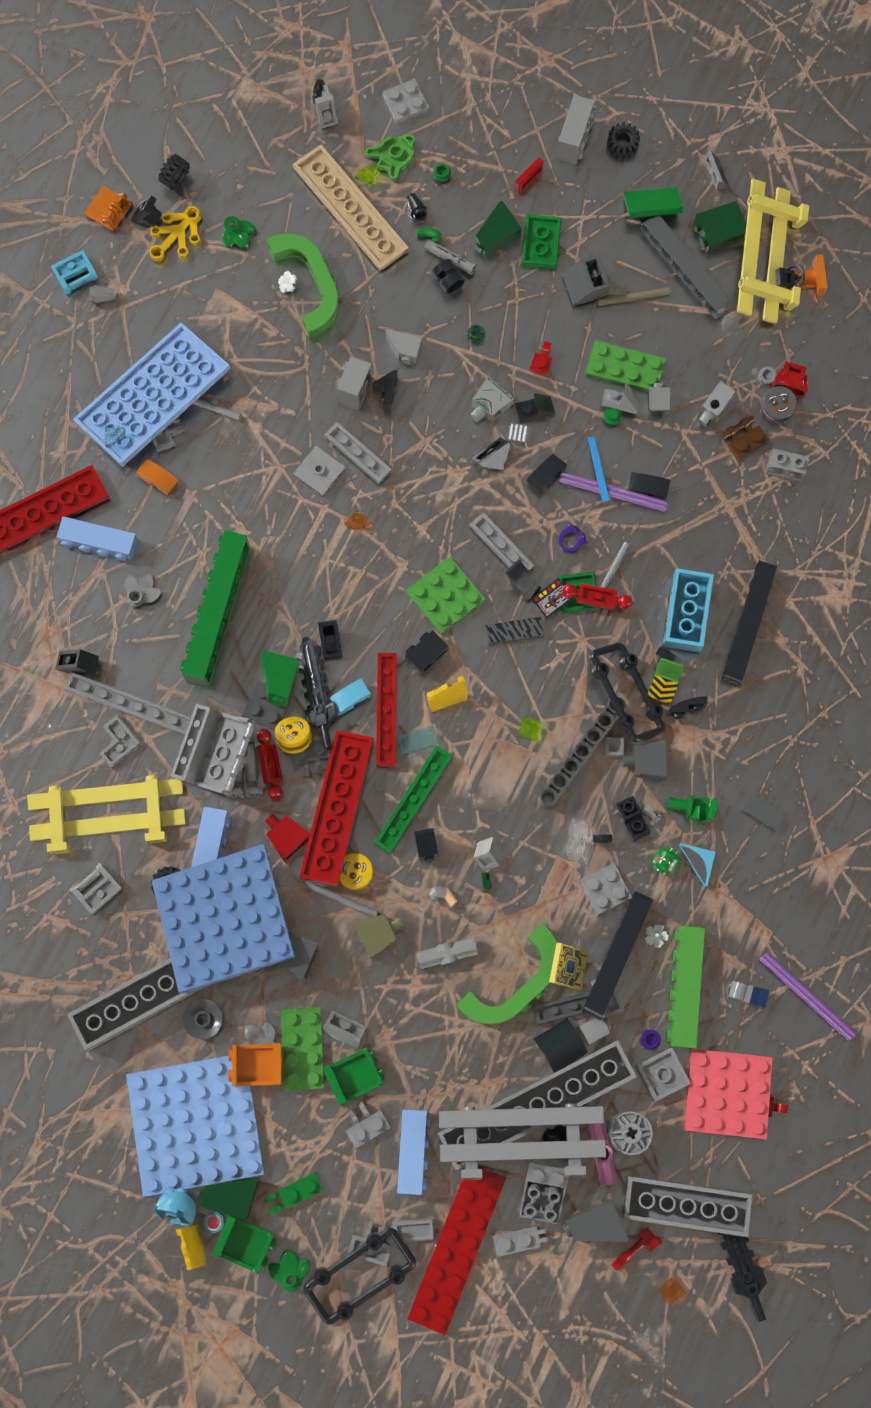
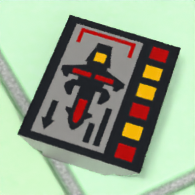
M559 578L532 597V600L546 619L572 600L563 596L562 588L565 585Z

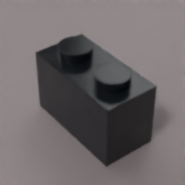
M433 630L430 633H424L419 639L420 642L416 646L411 645L405 652V660L420 676L448 652L449 646Z

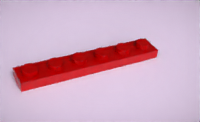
M378 653L376 767H396L397 653Z

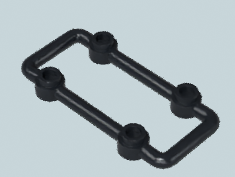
M620 642L593 650L590 653V660L594 666L592 674L596 679L601 680L619 717L617 720L619 729L626 731L629 739L635 743L662 734L665 730V725L661 719L663 708L658 704H654L652 698L647 696L648 690L636 668L638 664L637 656L630 654L626 646ZM616 650L620 651L623 657L621 665L624 669L630 671L647 705L646 716L649 720L655 722L657 728L638 735L635 734L632 728L634 726V718L630 714H625L607 677L609 667L605 663H600L598 656Z
M386 1228L380 1233L371 1232L367 1235L364 1244L330 1267H319L315 1271L314 1277L305 1283L303 1292L324 1323L333 1324L339 1319L348 1320L352 1317L353 1310L389 1285L401 1284L405 1280V1275L415 1268L416 1259L396 1229ZM391 1236L408 1263L402 1267H392L389 1270L388 1277L351 1302H340L337 1306V1311L329 1316L311 1289L316 1285H327L331 1280V1275L368 1250L375 1251L380 1249L383 1240Z

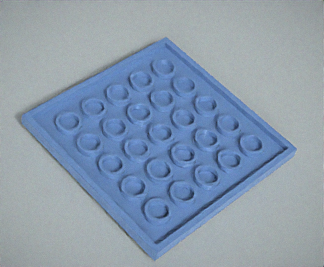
M264 844L152 880L180 994L295 957Z

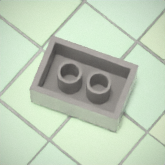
M577 95L573 96L558 140L556 160L572 165H577L578 159L582 160L585 150L584 146L588 142L589 131L592 129L595 120L596 108H593L595 100Z

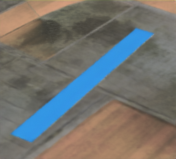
M595 437L587 438L602 501H610Z

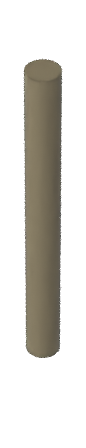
M668 287L597 299L598 306L665 296L670 295V290Z

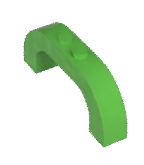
M279 234L268 238L267 245L274 262L295 257L303 260L309 267L323 299L316 310L301 316L302 323L309 339L321 335L334 323L339 306L335 286L337 281L333 274L330 275L328 271L330 266L327 259L323 260L318 248L310 240L300 235Z
M543 923L527 938L537 948L541 957V965L538 972L507 1002L500 1006H487L481 1003L470 991L456 1004V1007L467 1018L485 1025L504 1023L520 1011L524 1014L532 1006L529 1003L534 998L538 1000L546 993L544 988L550 983L557 942L553 934Z

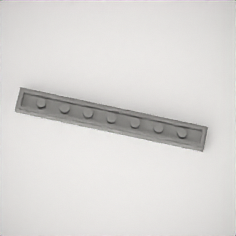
M73 672L64 689L67 692L184 736L191 720L190 716Z

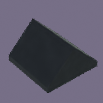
M568 1018L534 1038L553 1073L588 1053L580 1034Z

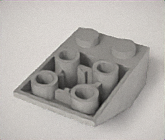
M568 1158L528 1160L519 1217L559 1224L568 1177H564V1167H568Z

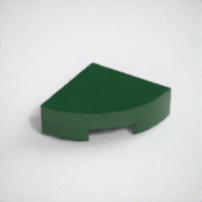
M482 872L483 892H490V874Z

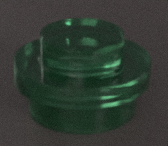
M473 325L468 329L467 337L473 343H480L485 338V330L479 325Z

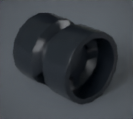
M451 259L443 260L432 270V275L437 282H441L440 286L446 294L456 292L465 283L464 277L459 271H456L457 267Z

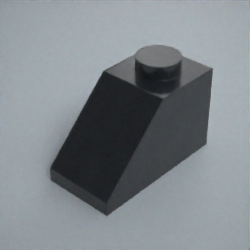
M81 649L59 651L55 670L73 672L80 675H94L98 669L99 656Z
M434 828L415 831L414 837L419 860L424 862L434 861L435 857H438Z

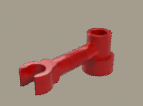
M647 1227L639 1234L641 1239L611 1265L617 1271L644 1246L651 1253L662 1243V1240L655 1236Z

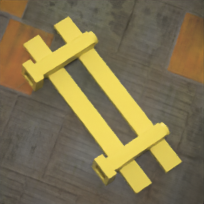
M752 179L750 196L747 201L749 207L741 279L738 284L740 289L737 312L751 316L754 295L765 298L763 320L776 324L779 303L784 304V310L791 311L800 302L801 288L794 286L789 290L776 286L775 270L779 267L783 268L788 221H791L792 227L796 229L807 223L809 205L802 204L799 207L790 205L791 191L780 187L776 188L775 199L764 196L766 183ZM763 212L774 216L767 283L756 279Z
M156 775L146 776V780L143 783L61 791V786H50L48 793L27 795L29 811L49 809L50 823L29 825L30 841L51 839V843L47 844V852L50 854L70 852V844L65 842V837L149 829V833H145V841L148 844L168 842L167 834L162 831V827L186 825L185 809L161 811L160 797L183 794L182 780L158 781ZM147 798L148 813L64 821L63 807Z

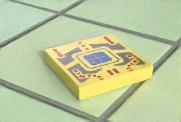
M557 943L549 982L581 991L588 951Z

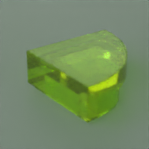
M366 166L356 173L355 179L372 185L379 167Z

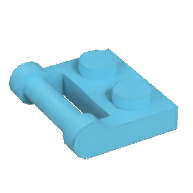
M83 250L51 266L66 295L92 280L96 281L99 279ZM87 270L89 274L69 284L65 282Z

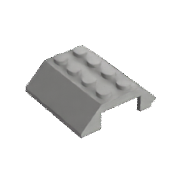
M196 704L170 777L229 796L256 721L241 716L236 717Z

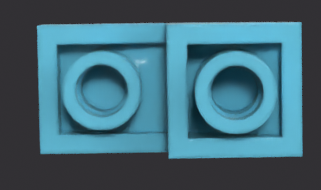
M360 678L329 699L335 702L339 716L353 709L355 704L369 698L371 693Z

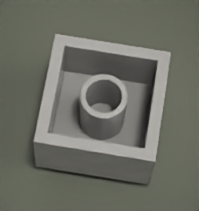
M350 356L349 361H345L343 365L342 377L336 381V395L338 396V403L359 410L372 381V365L369 362Z

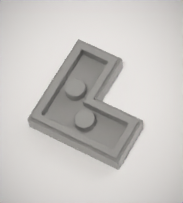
M118 715L102 726L114 740L99 752L111 768L115 767L142 745Z

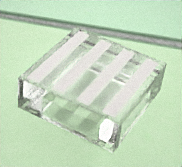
M510 423L507 441L525 445L528 425Z

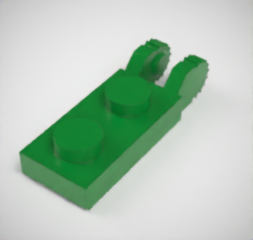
M316 1172L279 1189L277 1193L264 1198L267 1203L281 1196L284 1204L271 1208L269 1212L272 1215L284 1208L288 1209L324 1190Z

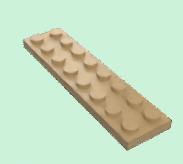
M319 145L293 163L295 171L380 271L409 251V247L322 145Z

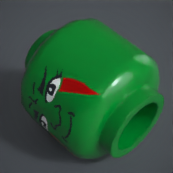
M670 846L668 849L660 848L652 860L653 865H655L653 868L665 876L668 874L673 875L681 864V858L677 856L679 852Z

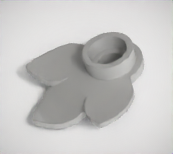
M151 574L144 575L138 580L129 575L125 580L126 600L130 606L139 607L143 603H152L159 598L161 590L153 588L154 582ZM139 596V599L134 601L133 597Z
M269 1022L265 1023L262 1029L254 1025H247L245 1027L247 1042L242 1045L275 1043V1028Z

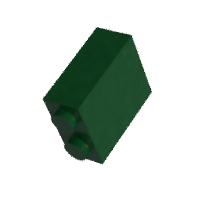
M737 201L696 214L693 227L700 236L701 247L705 248L707 253L745 241L747 223Z

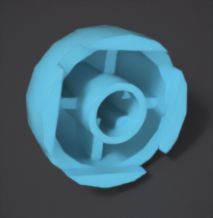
M178 1188L177 1191L165 1192L159 1198L154 1213L161 1219H164V1216L171 1219L169 1222L172 1224L187 1227L193 1224L196 1215V1204L193 1198L188 1195V1191Z

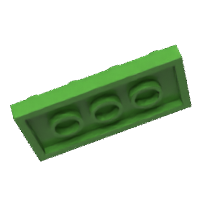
M595 340L585 376L623 386L627 382L631 388L649 392V386H654V383L660 382L666 358Z
M321 1007L281 1009L284 1091L323 1089Z

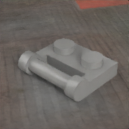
M101 863L77 886L74 885L70 888L72 893L92 915L123 889ZM102 874L104 878L83 895L81 892Z

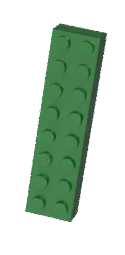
M225 530L224 534L219 537V551L214 554L212 562L214 567L212 571H209L207 577L209 584L202 593L203 604L198 607L196 614L198 620L196 624H193L191 630L193 637L186 646L187 657L186 660H182L180 671H182L186 682L207 688L210 685L250 550L247 535Z

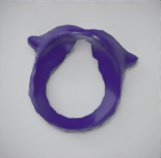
M567 523V528L560 533L558 538L560 547L567 552H575L581 545L588 544L585 534L577 526ZM579 532L580 535L575 546L566 548L562 543L563 536L567 533Z

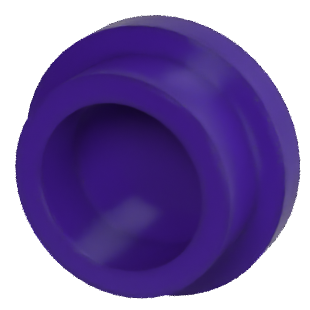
M647 1030L641 1035V1044L648 1050L656 1049L661 1043V1037L655 1030Z

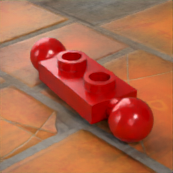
M583 583L580 584L579 589H576L573 584H566L562 588L563 596L567 599H572L575 596L578 597V604L614 610L616 604L621 609L627 610L633 604L632 598L629 595L617 597L618 590Z
M260 729L257 732L256 738L261 745L257 746L256 749L263 783L270 784L268 796L271 799L277 800L283 795V789L278 785V783L283 782L276 744H269L272 734L268 729Z

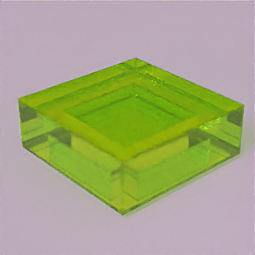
M524 716L518 736L536 742L542 722Z

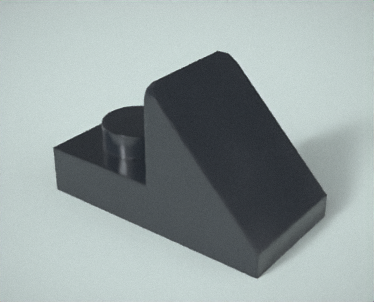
M150 195L138 205L130 220L155 227L162 215V212L154 206L157 199Z
M397 370L391 371L372 383L373 391L382 392L380 403H383V410L391 412L398 380Z
M535 393L533 399L515 403L519 422L555 414L551 396Z
M337 619L318 622L323 658L342 656Z

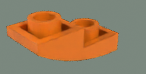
M148 459L135 472L147 484L150 485L152 483L165 495L171 491L179 480L164 468Z

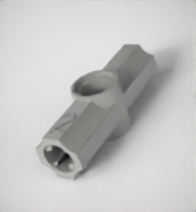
M469 938L455 943L440 944L436 948L417 952L416 954L420 969H425L440 964L443 966L455 963L459 959L478 955L474 938Z

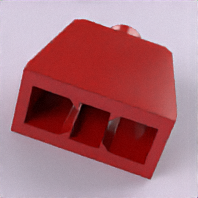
M271 814L265 820L271 828L266 835L284 862L308 842L310 833L288 816H285L280 821L274 814Z

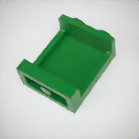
M367 1047L323 1068L340 1106L384 1085L382 1080L386 1078L381 1068L377 1069L374 1064L377 1059L373 1050L368 1051Z
M228 1215L212 1255L224 1258L258 1274L260 1270L264 1271L268 1259L265 1257L268 1250L272 1252L275 1246L276 1239H273L275 1233L243 1219Z

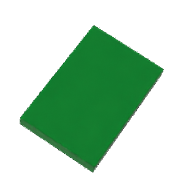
M677 187L624 192L623 198L629 218L683 213V204Z
M526 214L521 266L557 270L561 217Z

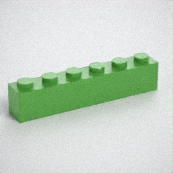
M680 926L678 930H675L674 942H677V950L673 952V962H676V969L672 970L671 981L674 982V990L670 992V1002H673V1009L669 1010L668 1021L671 1022V1030L667 1032V1042H670V1047L696 1049L705 928Z

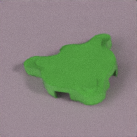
M411 134L401 137L389 136L378 146L366 148L365 156L369 159H379L377 168L388 172L391 181H397L399 173L413 160L415 137Z

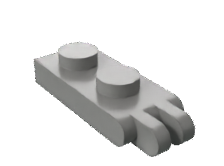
M538 1226L492 1235L497 1257L543 1247L542 1242L550 1241L549 1236L542 1238L540 1234L548 1232L547 1228L539 1229Z

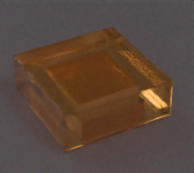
M673 1276L657 1289L670 1306H673L687 1294Z

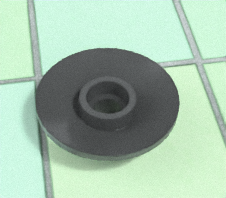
M199 999L193 1001L184 1011L183 1026L186 1032L193 1038L209 1039L216 1035L222 1026V1012L219 1006L211 1000ZM202 1016L207 1017L206 1023L200 1022Z

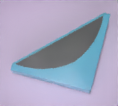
M680 843L679 848L702 882L703 887L707 888L715 852Z

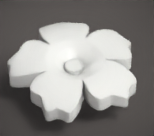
M290 271L284 272V276H281L278 280V284H281L279 288L283 293H286V291L293 292L295 289L293 284H296L298 278L296 275H292Z
M661 924L655 925L654 928L648 926L646 928V935L649 936L645 938L646 943L650 945L654 943L655 948H661V945L664 944L663 941H667L669 937L667 932L663 931L664 926Z

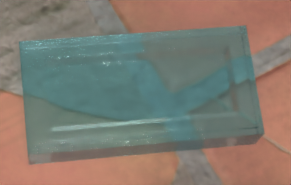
M433 726L396 737L402 756L439 745Z

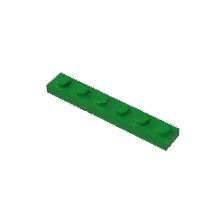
M435 746L375 840V845L390 854L392 853L453 755Z

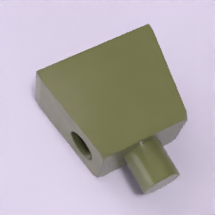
M385 914L354 923L370 959L395 943L397 939L394 932L404 928L399 917L388 922Z

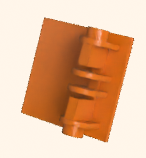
M103 186L83 214L114 232L133 205V202L127 199L128 196L125 193L117 194Z

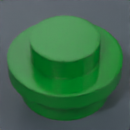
M438 164L433 170V176L437 181L445 182L450 178L451 170L445 164Z
M609 407L603 413L604 421L610 425L619 423L622 417L620 410Z

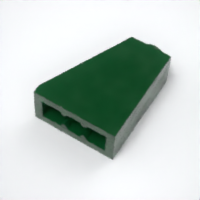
M503 201L497 204L475 236L474 246L478 253H482L484 258L521 237L522 228Z
M251 1178L207 1185L199 1192L198 1201H201L199 1206L248 1220L260 1179Z

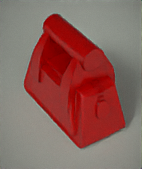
M785 361L784 369L777 373L771 388L777 386L786 387L795 396L804 398L808 391V377L805 375L806 366Z

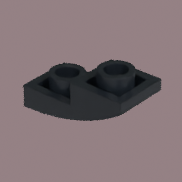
M552 454L527 478V482L541 492L552 484L553 479L566 469L567 464Z
M631 472L627 490L647 494L652 497L667 498L671 480Z
M517 560L505 572L512 585L518 588L522 597L528 602L541 590L538 582L520 560Z
M707 696L681 701L669 708L667 716H672L673 719H681L688 714L689 708H691V711H701L708 704Z
M634 796L616 803L618 812L633 842L651 834Z

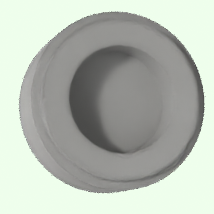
M763 367L759 371L758 381L764 386H771L777 372L772 367Z

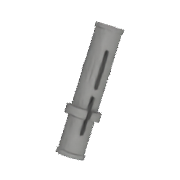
M430 239L424 247V250L443 260L451 259L457 268L464 270L470 275L476 269V264L463 258V255H457Z

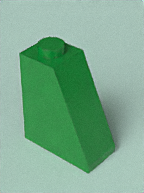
M262 650L260 666L268 703L287 707L298 670L299 659Z

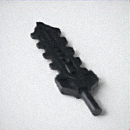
M309 637L302 638L299 652L296 653V658L301 659L302 665L299 666V672L304 673V679L301 680V683L307 688L304 698L309 699L310 703L307 706V710H305V717L308 724L320 728L324 749H329L332 745L328 726H331L330 724L338 714L335 702L327 699L326 694L330 690L329 686L324 685L327 675L321 670V667L324 666L323 659H319L318 656L322 652L321 647L316 646Z
M717 1233V1235H722L724 1242L721 1243L722 1249L728 1250L729 1253L726 1261L728 1265H733L735 1270L731 1274L732 1278H730L734 1292L751 1299L758 1322L766 1320L758 1295L766 1286L767 1280L762 1268L759 1269L758 1265H753L752 1258L755 1256L753 1250H748L746 1245L749 1242V1238Z

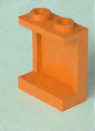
M281 1043L232 1045V1049H229L228 1057L229 1061H232V1070H229L228 1078L229 1082H232V1086L282 1085Z

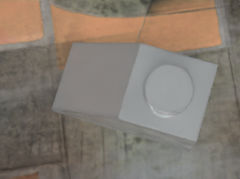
M386 329V340L398 360L407 365H416L422 348V337Z

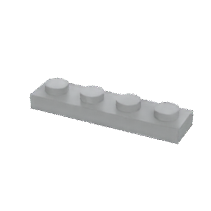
M338 422L324 434L328 441L378 484L392 472L389 466Z
M484 512L470 523L471 529L508 568L517 560H520L529 572L534 568L531 561Z

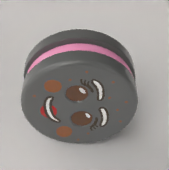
M782 386L769 389L761 402L763 416L773 423L788 421L793 416L797 407L795 394L790 389Z

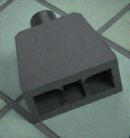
M665 740L634 746L633 755L622 756V766L634 767V776L665 780L667 778Z

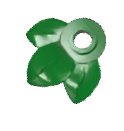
M235 216L227 217L223 224L225 231L222 234V242L226 248L231 247L235 243L243 249H248L249 235L257 233V230L247 220L240 221ZM233 222L236 224V227L232 228L229 224Z
M287 1249L281 1255L279 1263L269 1264V1274L273 1281L281 1283L284 1290L294 1292L299 1289L301 1279L309 1272L308 1259L298 1261L296 1255ZM290 1277L294 1278V1282L292 1284L287 1283V1280Z

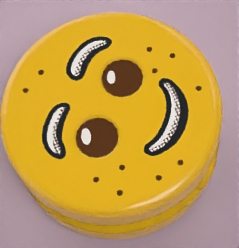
M285 718L275 728L277 745L286 753H300L311 744L312 734L310 726L303 718Z
M360 853L346 855L340 883L345 888L354 891L366 888L371 883L374 874L371 861Z

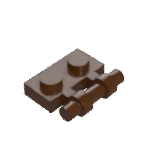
M752 415L748 418L744 417L739 421L740 423L728 427L721 434L723 440L729 437L732 440L727 447L737 461L769 442V438L759 425L755 428L751 427L750 424L755 422V418ZM744 429L746 433L739 437L737 432Z

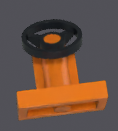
M823 254L815 255L812 262L813 270L804 271L798 265H790L785 268H799L801 270L794 271L796 287L801 289L816 288L817 296L825 295L828 285Z

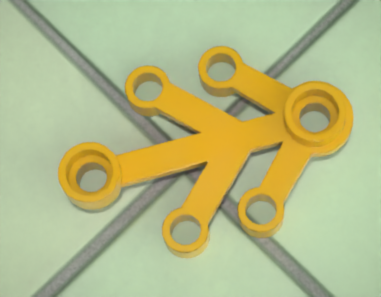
M190 206L184 213H164L162 221L165 225H171L173 221L182 222L179 225L161 227L156 225L150 228L153 238H159L161 234H170L161 245H154L150 248L149 253L152 260H163L164 252L177 238L179 244L178 256L181 259H186L189 256V252L186 247L185 229L189 225L191 235L189 236L190 244L192 246L200 244L201 240L198 235L197 223L200 222L202 214L198 208Z

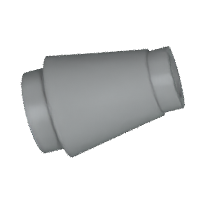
M97 285L90 287V302L101 303L116 300V289Z

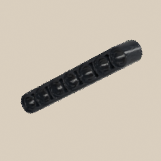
M760 560L756 565L723 672L722 681L738 686L743 681L776 573V565Z
M634 892L583 1007V1013L598 1020L602 1019L652 905V898L640 892Z

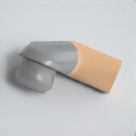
M434 886L429 891L431 899L444 898L450 907L458 902L457 898L447 887Z

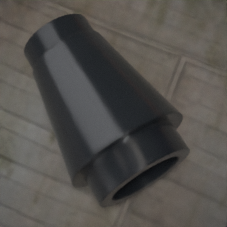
M415 193L408 194L406 200L411 217L415 220L424 219L427 216V207Z

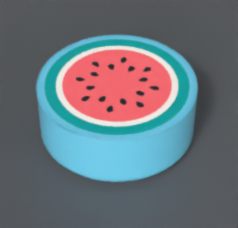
M219 1212L208 1213L203 1220L204 1228L210 1233L219 1232L224 1226V1217Z

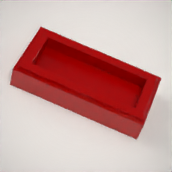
M541 158L535 160L515 180L514 190L518 194L543 171L544 161Z

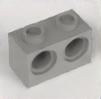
M773 448L768 458L765 473L802 482L807 472L810 457Z

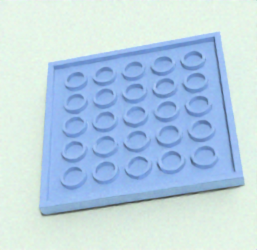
M228 1056L126 1074L143 1197L162 1194L172 1190L177 1191L178 1188L189 1189L264 1175L251 1086H232V1082H229L228 1073L229 1070H232V1061H229Z

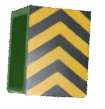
M660 658L647 696L671 704L679 685L684 665Z

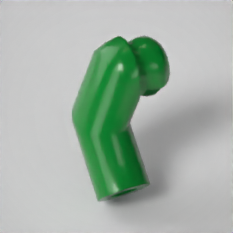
M432 227L416 229L417 238L429 236L432 237L433 242H441L442 234L440 231Z

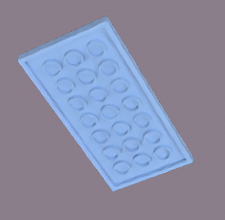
M180 323L73 420L123 467L231 369L230 365L184 324Z

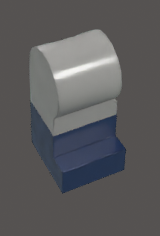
M732 981L728 997L763 1009L766 1007L770 990Z

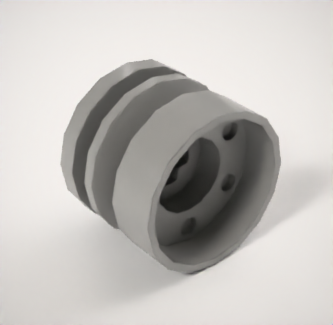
M632 1111L619 1113L608 1124L609 1142L612 1148L619 1153L626 1155L641 1154L647 1150L652 1142V1126L648 1119L640 1113ZM629 1127L636 1132L633 1134V1139L626 1136Z

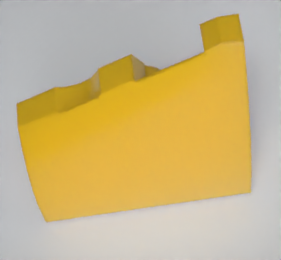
M463 676L458 677V682L446 683L427 693V700L432 712L468 700Z
M194 1224L177 1229V1236H181V1250L187 1270L207 1265L200 1225Z

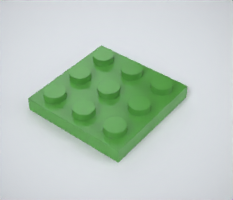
M448 557L406 589L409 597L440 634H443L485 601L483 595L451 557Z

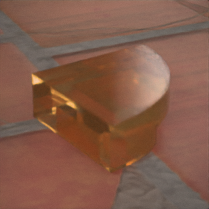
M356 510L344 525L350 529L359 530L368 527L371 521Z

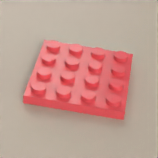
M691 1049L689 1072L691 1084L688 1085L685 1130L767 1140L772 1057Z

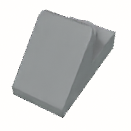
M626 382L623 393L605 389L601 406L637 414L640 399Z

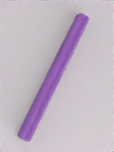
M566 472L561 473L559 482L600 494L598 481ZM606 484L608 496L663 512L666 511L668 502L665 500Z
M769 953L763 955L761 962L848 1041L855 1037L856 1032L775 958Z

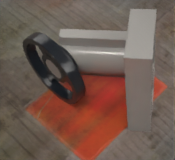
M318 79L314 85L312 99L316 105L320 128L323 129L336 125L338 122L334 98L330 94L324 80Z

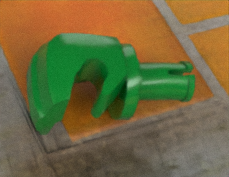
M690 795L687 800L669 797L667 809L685 811L687 818L709 823L717 815L719 804L716 797L694 798L693 795Z

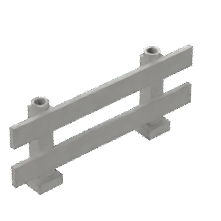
M565 1104V1108L476 1110L475 1107H463V1111H439V1128H464V1144L440 1145V1162L465 1161V1170H461V1180H482V1169H478L477 1161L568 1158V1167H564V1177H585L586 1166H581V1158L606 1157L605 1140L580 1141L579 1124H604L603 1106L578 1107L577 1104ZM566 1125L567 1141L477 1144L476 1127Z

